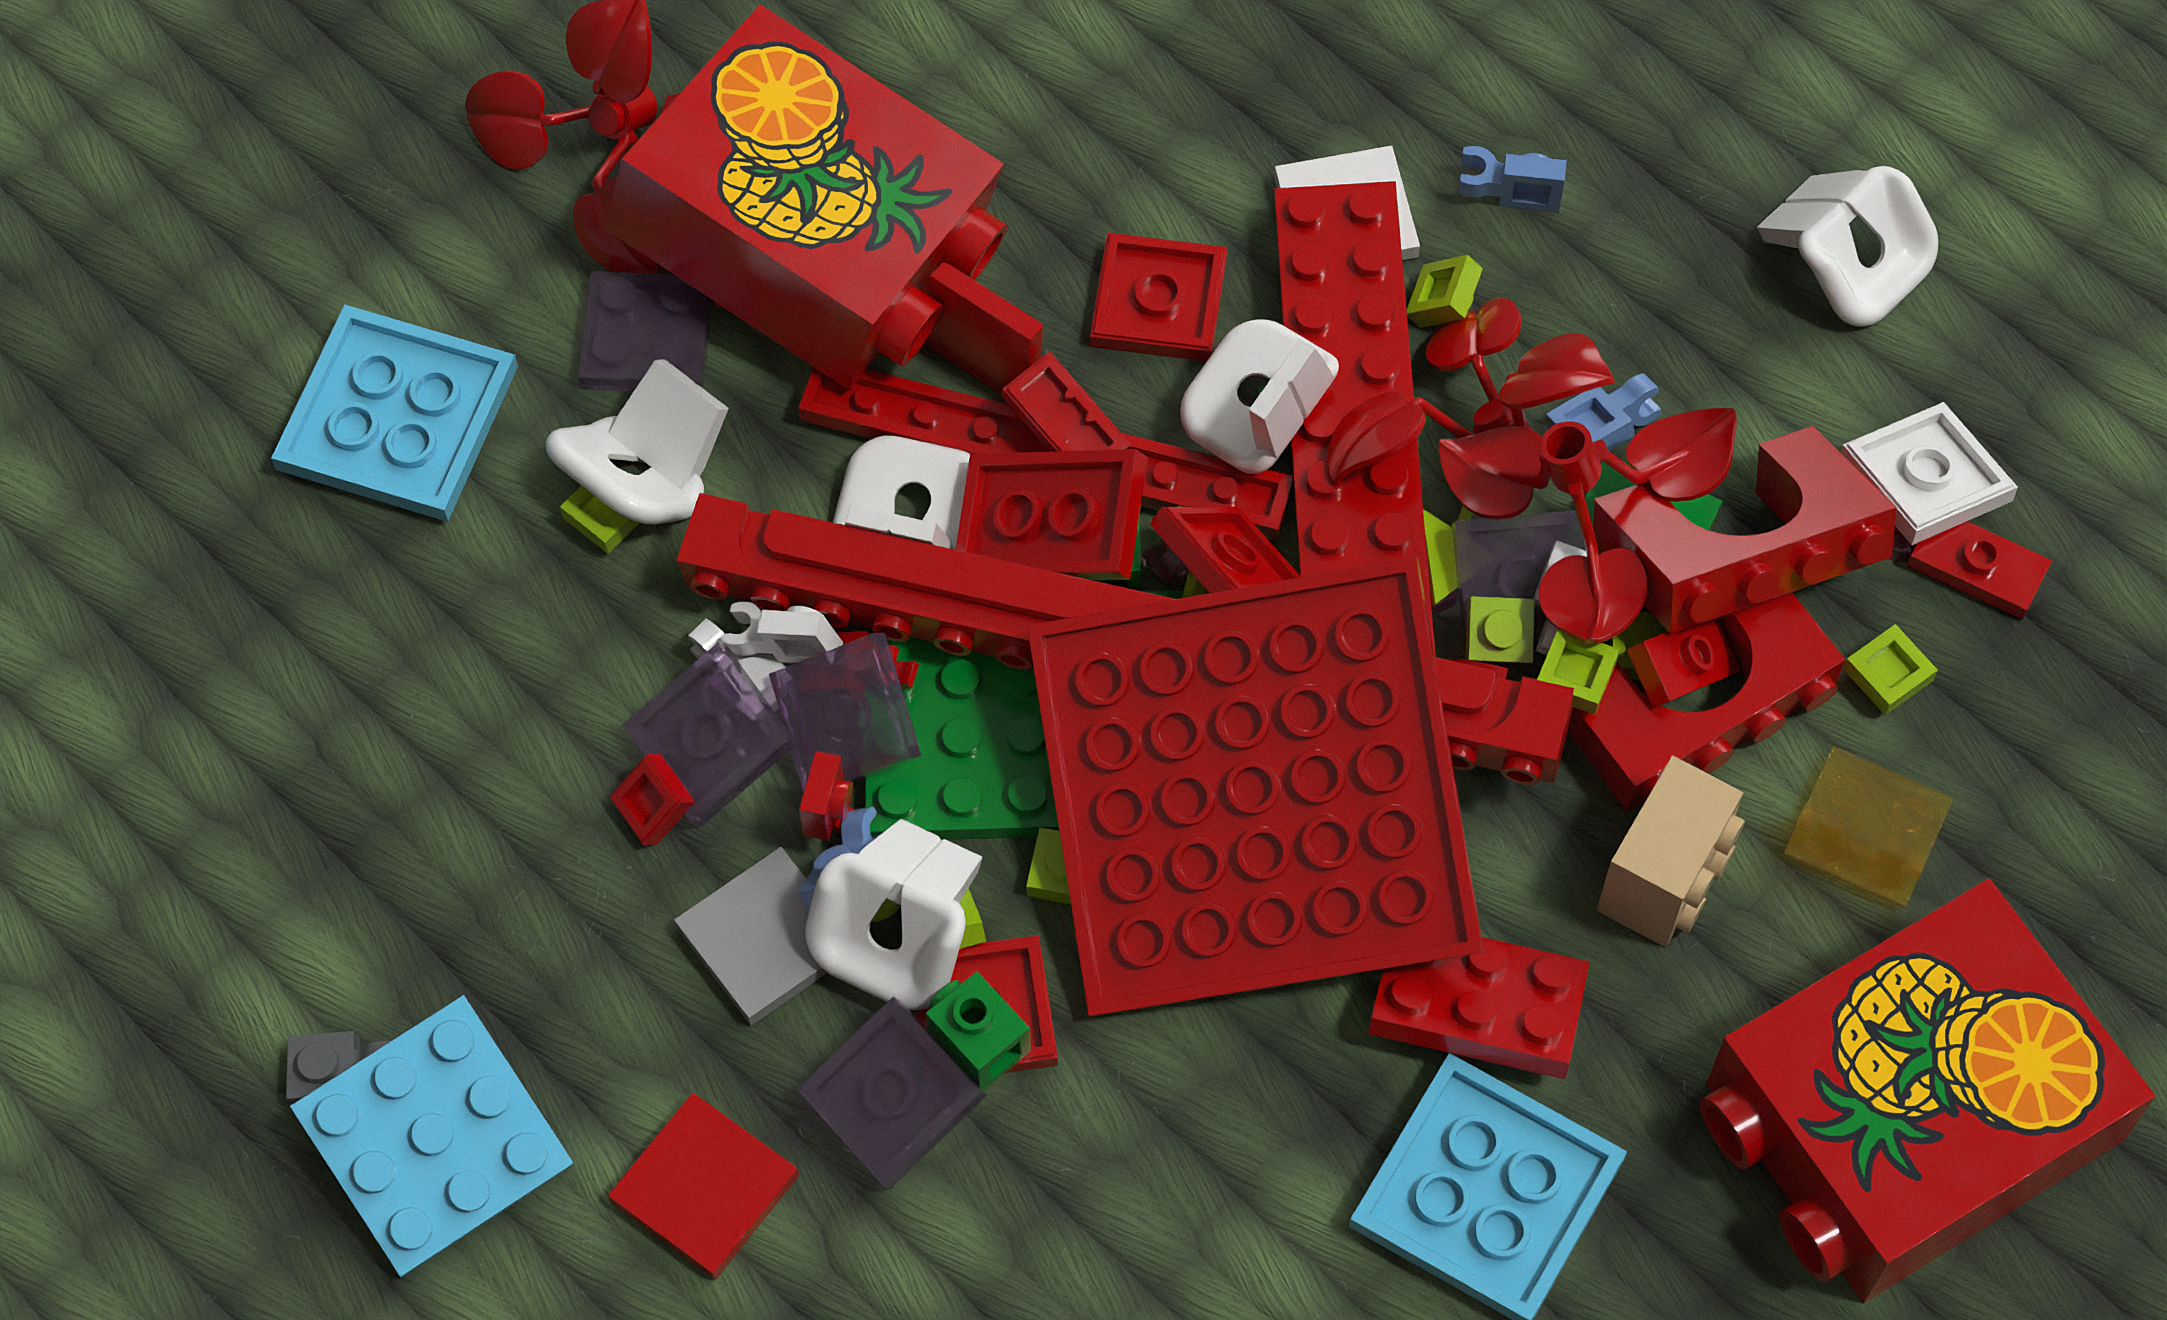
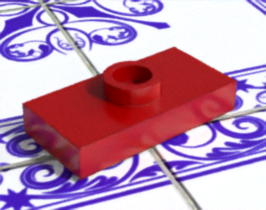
M1050 351L1002 389L1001 396L1050 452L1130 449L1131 443Z
M1966 521L1918 542L1909 558L1907 566L2023 620L2052 560Z
M1718 618L1672 634L1665 632L1627 649L1653 708L1741 671Z

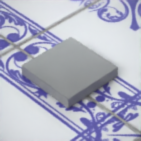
M782 847L674 919L676 929L750 1026L827 974L812 957L806 942L805 927L809 911L798 894V890L806 880V877Z

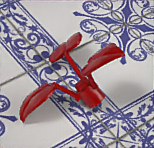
M598 0L581 7L572 15L566 29L565 40L568 57L574 70L583 78L594 80L592 89L598 95L594 98L592 104L560 113L543 114L545 98L540 84L527 74L519 71L505 70L485 76L469 90L465 101L467 121L485 152L500 165L511 169L529 168L545 156L548 148V135L545 126H554L589 118L591 126L597 133L607 138L618 139V143L592 180L595 193L586 194L575 202L573 217L576 234L581 245L591 258L609 271L633 279H655L663 275L662 266L605 229L617 177L607 182L606 180L627 148L638 141L635 131L650 125L657 115L656 98L647 86L652 65V37L646 0Z
M1498 297L1485 302L1478 310L1467 311L1465 319L1447 322L1440 327L1429 340L1426 356L1431 366L1439 371L1456 370L1472 361L1475 373L1489 401L1482 405L1473 416L1475 423L1473 427L1474 434L1506 426L1525 427L1532 430L1526 420L1524 409L1615 383L1612 373L1603 361L1594 342L1584 334L1569 333L1554 337L1535 346L1521 358L1518 371L1507 375L1506 383L1498 394L1485 366L1483 356L1508 348L1516 340L1522 326V317L1514 302L1507 298ZM1399 391L1386 392L1356 406L1340 421L1328 447L1329 474L1334 483L1338 485L1350 473L1396 454L1410 445L1420 435L1426 422V416L1457 438L1474 434L1421 397L1407 402Z
M1709 408L1673 415L1649 424L1632 438L1626 448V456L1630 466L1608 451L1603 440H1597L1593 443L1589 430L1584 425L1573 421L1555 424L1543 436L1525 427L1506 426L1489 429L1467 437L1441 439L1439 441V456L1446 481L1457 500L1471 513L1482 518L1506 519L1523 513L1532 501L1534 488H1547L1550 478L1557 489L1571 495L1587 556H1568L1554 563L1541 579L1539 601L1547 620L1555 628H1559L1564 633L1587 644L1591 642L1600 643L1617 636L1628 628L1640 613L1648 590L1646 571L1641 560L1632 550L1615 548L1601 554L1598 552L1584 494L1593 489L1600 478L1602 471L1600 461H1603L1635 485H1642L1650 480L1654 493L1664 500L1680 502L1701 498L1712 492L1722 483L1731 467L1737 415L1734 408Z

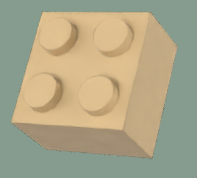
M1672 755L1611 860L1596 911L1665 948L1668 946L1677 928L1689 933L1705 904V895L1713 879L1719 880L1735 851L1736 846L1734 844L1745 824V820L1736 816L1744 792Z

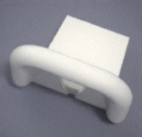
M1888 166L1874 167L1867 171L1854 170L1810 176L1786 199V203H1782L1757 227L1764 242L1799 248V252L1812 269L1835 313L1844 322L1857 327L1870 326L1881 321L1929 274L1938 253L1936 227L1915 186L1904 173ZM1857 215L1878 236L1881 243L1879 260L1870 268H1866L1860 263L1849 223Z
M1256 319L1239 324L1227 333L1187 388L1180 408L1183 428L1195 443L1238 470L1247 474L1262 473L1276 462L1303 424L1304 419L1309 416L1338 373V360L1329 352L1277 322ZM1252 375H1261L1268 378L1270 381L1251 407L1245 406L1239 401L1237 390L1245 378Z
M665 359L655 360L618 416L606 417L589 425L559 428L552 431L546 440V451L558 468L618 514L643 524L655 525L681 521L692 516L699 493L704 494V485L700 475L707 464L729 408L702 387L695 384L694 381ZM609 459L645 462L651 468L640 475H633L619 469Z
M880 436L867 441L855 451L848 463L833 523L955 550L970 454L962 450L898 436ZM919 483L929 490L931 505L923 520L895 514V497L904 485Z
M900 819L866 845L859 854L845 853L837 856L824 867L817 880L806 922L805 937L812 957L830 975L894 1006L907 1010L928 1009L932 998L951 981L966 923L964 910L959 902L977 875L982 856L948 840H941L939 836L903 819ZM886 898L901 905L902 945L894 950L878 945L869 931L871 920Z

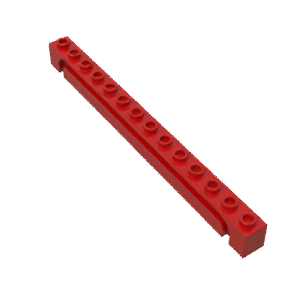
M703 493L698 495L676 560L686 585L696 594L708 599L724 600L728 595L750 600L751 603L761 610L787 611L792 606L809 607L822 613L832 627L844 628L848 623L872 628L877 635L892 641L904 642L909 637L930 641L940 650L953 655L966 656L971 651L995 656L996 660L1000 663L1020 670L1031 669L1033 665L1027 625L1174 600L1169 597L771 509L770 514L756 512L749 509L748 503ZM1435 657L1453 769L1471 770L1475 766L1501 771L1503 777L1519 784L1535 785L1539 781L1555 784L1572 715L1574 688L1522 677L1521 682L1496 677V670Z

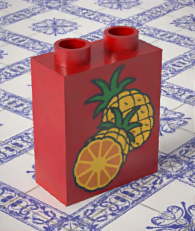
M760 4L623 156L605 229L850 391L880 353L901 367H905L927 341L944 308L943 304L928 295L930 275L942 262L950 264L975 281L985 270L1001 245L1008 229L1007 224L987 212L1004 163Z
M1988 878L1724 1037L1706 1082L1712 1093L1700 1100V1111L1713 1140L1722 1153L1736 1167L1745 1170L1762 1160L1792 1202L1791 1205L1779 1212V1222L1790 1248L1805 1269L1821 1282H1827L1842 1273L1861 1301L1866 1303L2125 1141L2156 1095L1992 880Z

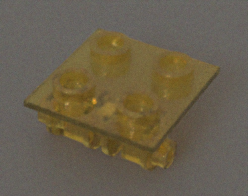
M1833 746L1783 855L1905 909L1954 798Z

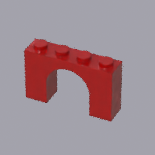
M1814 426L1759 444L1756 495L1786 524L1778 529L1747 536L1726 535L1706 530L1685 518L1670 501L1658 497L1654 493L1649 480L1642 485H1634L1595 498L1593 531L1599 554L1615 548H1627L1638 556L1644 566L1648 581L1644 606L1672 634L1891 558L1897 507Z
M1793 592L1718 618L1733 654L1739 662L1743 676V688L1725 704L1700 712L1677 711L1661 705L1653 708L1648 697L1637 688L1620 664L1616 662L1596 715L1575 707L1572 708L1568 734L1627 812L1646 802L1672 755L1707 774L1711 773L1732 757L1735 747L1750 738L1756 743L1766 740L1785 724V717L1803 706L1807 711L1815 710L1835 695L1838 690L1836 684L1846 659Z

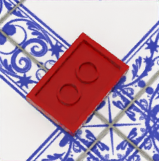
M1136 449L970 454L955 550L1088 580H1130L1148 457Z
M1482 937L1485 953L1383 969L1368 1034L1566 1079L1590 961Z

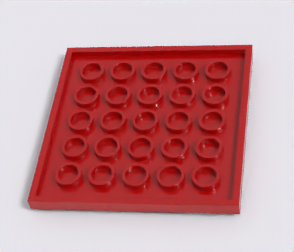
M1417 557L1027 625L1089 1016L1485 953Z

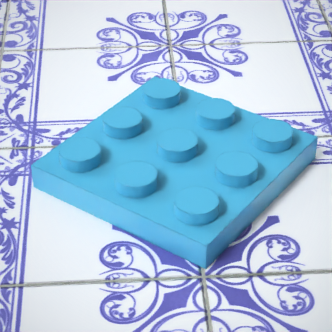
M344 304L271 457L276 470L448 522L518 368L515 354Z
M464 995L290 1106L400 1278L414 1271L574 1165L572 1159Z
M1449 1053L1352 1215L1349 1227L1512 1320H1534L1624 1162L1627 1151Z

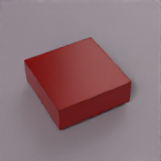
M661 753L646 754L609 796L644 846L658 845L695 803V800Z

